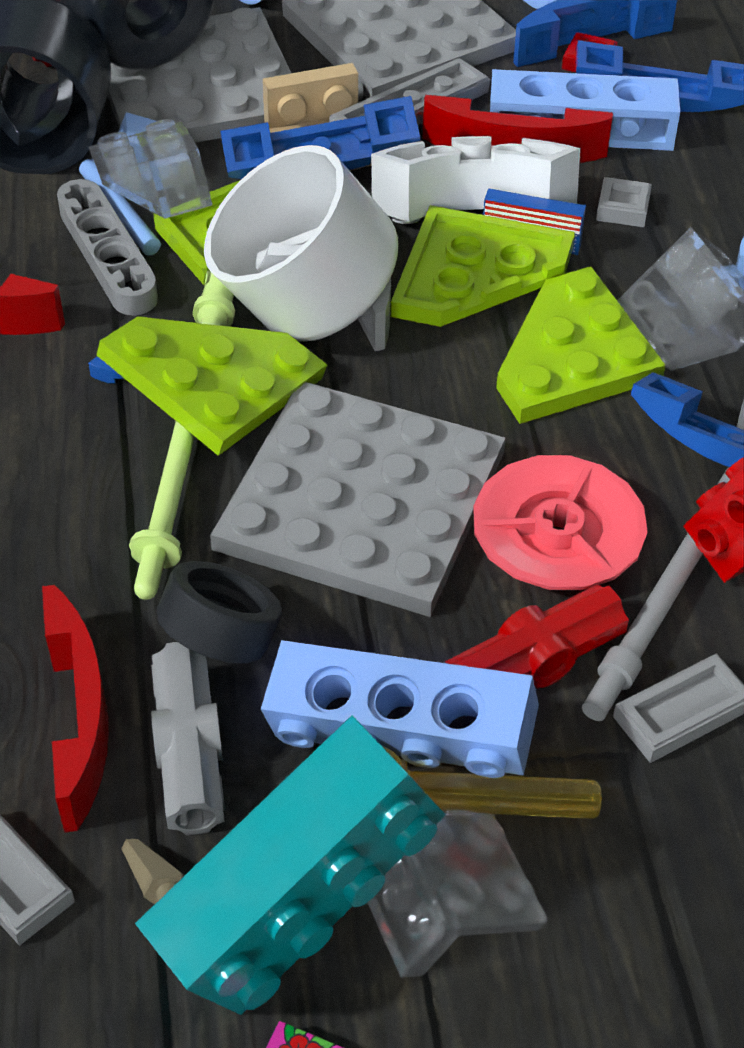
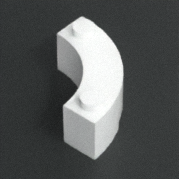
M491 136L452 137V146L436 145L425 148L423 141L398 145L371 154L372 198L388 216L392 217L394 222L400 224H412L420 221L422 217L426 216L430 205L454 210L484 209V199L488 188L577 204L580 148L522 138V144L507 143L491 146Z

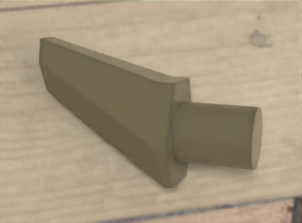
M139 839L125 840L122 851L143 892V897L156 904L184 875Z

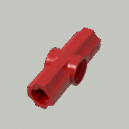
M597 584L546 611H543L537 605L521 608L502 624L496 636L445 661V663L532 675L535 687L544 688L564 677L574 666L577 657L624 634L627 631L629 619L624 612L621 599L609 585L601 587Z

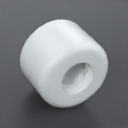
M313 145L300 146L283 151L267 159L242 178L217 209L209 225L204 244L205 261L211 273L270 331L288 333L297 341H314L330 336L347 327L364 314L377 300L389 282L398 255V236L388 215L336 154L325 147Z

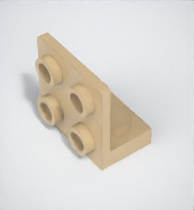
M353 63L262 79L264 123L268 122L270 133L329 122L330 115L358 103V72Z

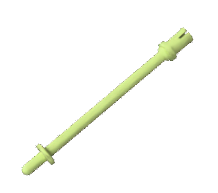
M208 270L203 294L198 297L194 304V320L196 323L230 327L235 316V308L232 303L234 294ZM177 421L175 422L149 529L135 533L129 543L132 558L140 563L134 591L143 600L152 599L156 595L163 568L175 566L180 561L182 555L180 542L171 534L195 436Z

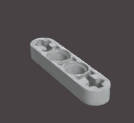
M86 179L71 180L64 183L57 192L61 218L113 307L120 313L132 316L142 315L151 311L158 301L155 275L101 188L95 182ZM80 203H82L85 207L89 208L82 211V206ZM95 228L109 229L108 231L99 234L86 233L87 231ZM112 257L127 258L122 263L109 264L104 262ZM131 281L135 291L130 287H126L125 283Z

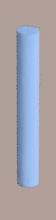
M93 159L83 161L79 167L80 173L86 180L95 182L101 188L129 235L145 255L157 253L161 243L99 165Z

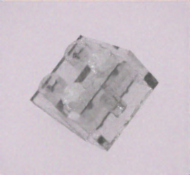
M171 119L159 120L147 125L145 132L127 136L124 132L111 133L101 137L97 145L89 146L92 160L103 186L164 219L212 206L198 147L183 122L175 123Z
M692 227L617 300L664 362L665 366L671 371L736 352L744 345V276L720 248Z

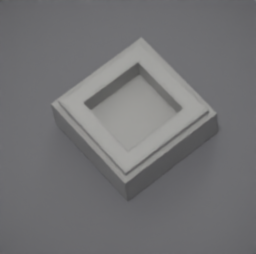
M604 177L596 221L645 227L652 184Z

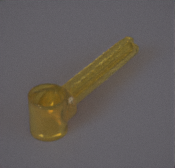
M383 747L444 812L592 819L598 817L600 813L601 787L594 780L524 776L488 778L476 774L407 771L406 760H400L392 750Z

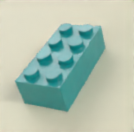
M351 715L135 924L186 990L242 1015L246 1010H253L267 1002L278 990L281 983L280 977L299 958H307L319 951L333 934L332 926L352 906L359 907L370 901L385 883L384 875L404 856L415 855L425 848L437 832L436 824L446 814L356 718Z

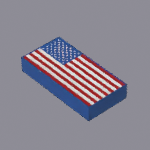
M488 188L484 199L483 215L575 232V238L571 254L578 255L582 241L586 205Z

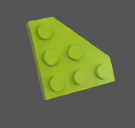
M430 205L391 300V317L441 327L540 289L546 279L566 273L574 246L575 232Z
M587 267L545 280L498 372L496 389L519 424L632 390L634 383L653 372L664 376L665 364L594 269Z
M136 317L101 339L97 351V356L218 456L285 407L290 396L304 383L316 384L320 381L327 367L324 361L288 333L147 317Z

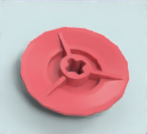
M537 455L506 465L484 483L473 505L474 535L488 559L514 579L547 590H585L597 584L600 585L615 580L638 560L648 533L644 505L629 483L603 465L570 455ZM553 527H561L564 530L554 529Z

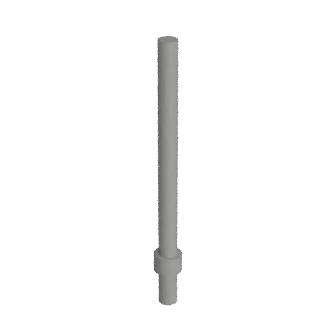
M725 473L718 484L724 481L727 483L730 480ZM689 533L685 536L620 645L611 647L599 665L598 674L600 677L582 705L584 714L595 721L604 720L621 690L629 689L642 669L641 656L703 554L697 548Z

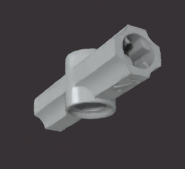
M179 642L166 643L164 649L152 655L153 690L157 711H151L157 767L162 768L168 829L181 831L186 836L209 833L215 825L225 822L223 812L225 806L222 779L219 776L218 761L223 759L216 703L211 704L207 660L205 656L184 647Z

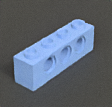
M492 69L490 112L564 119L566 108L613 112L608 147L674 150L680 116L678 79Z
M281 640L261 711L275 737L294 747L310 748L314 746V743L322 744L353 715L390 755L401 756L410 764L425 768H434L439 766L440 763L465 766L470 772L479 776L499 778L504 776L505 773L524 776L539 703L532 675ZM337 698H349L346 704L338 709H325L331 701ZM402 706L412 708L402 718H386L395 708ZM461 716H473L476 718L470 726L463 729L448 727L454 719Z

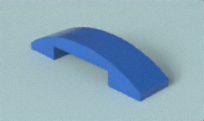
M556 0L533 11L517 23L513 63L516 67H521L557 58L558 46L570 44L575 33L578 32L600 37L626 30L633 39L672 31L677 0Z
M578 40L576 48L577 74L678 79L681 112L715 111L744 105V64L712 60L707 75L623 63V47Z
M408 96L364 104L365 116L270 133L268 122L222 130L220 132L228 176L230 178L242 179L267 159L283 151L308 145L321 146L331 150L348 170L370 165L371 154L420 141L412 97Z
M654 372L633 384L631 395L639 406L655 423L685 446L704 457L731 467L744 457L743 429L697 412L703 391Z

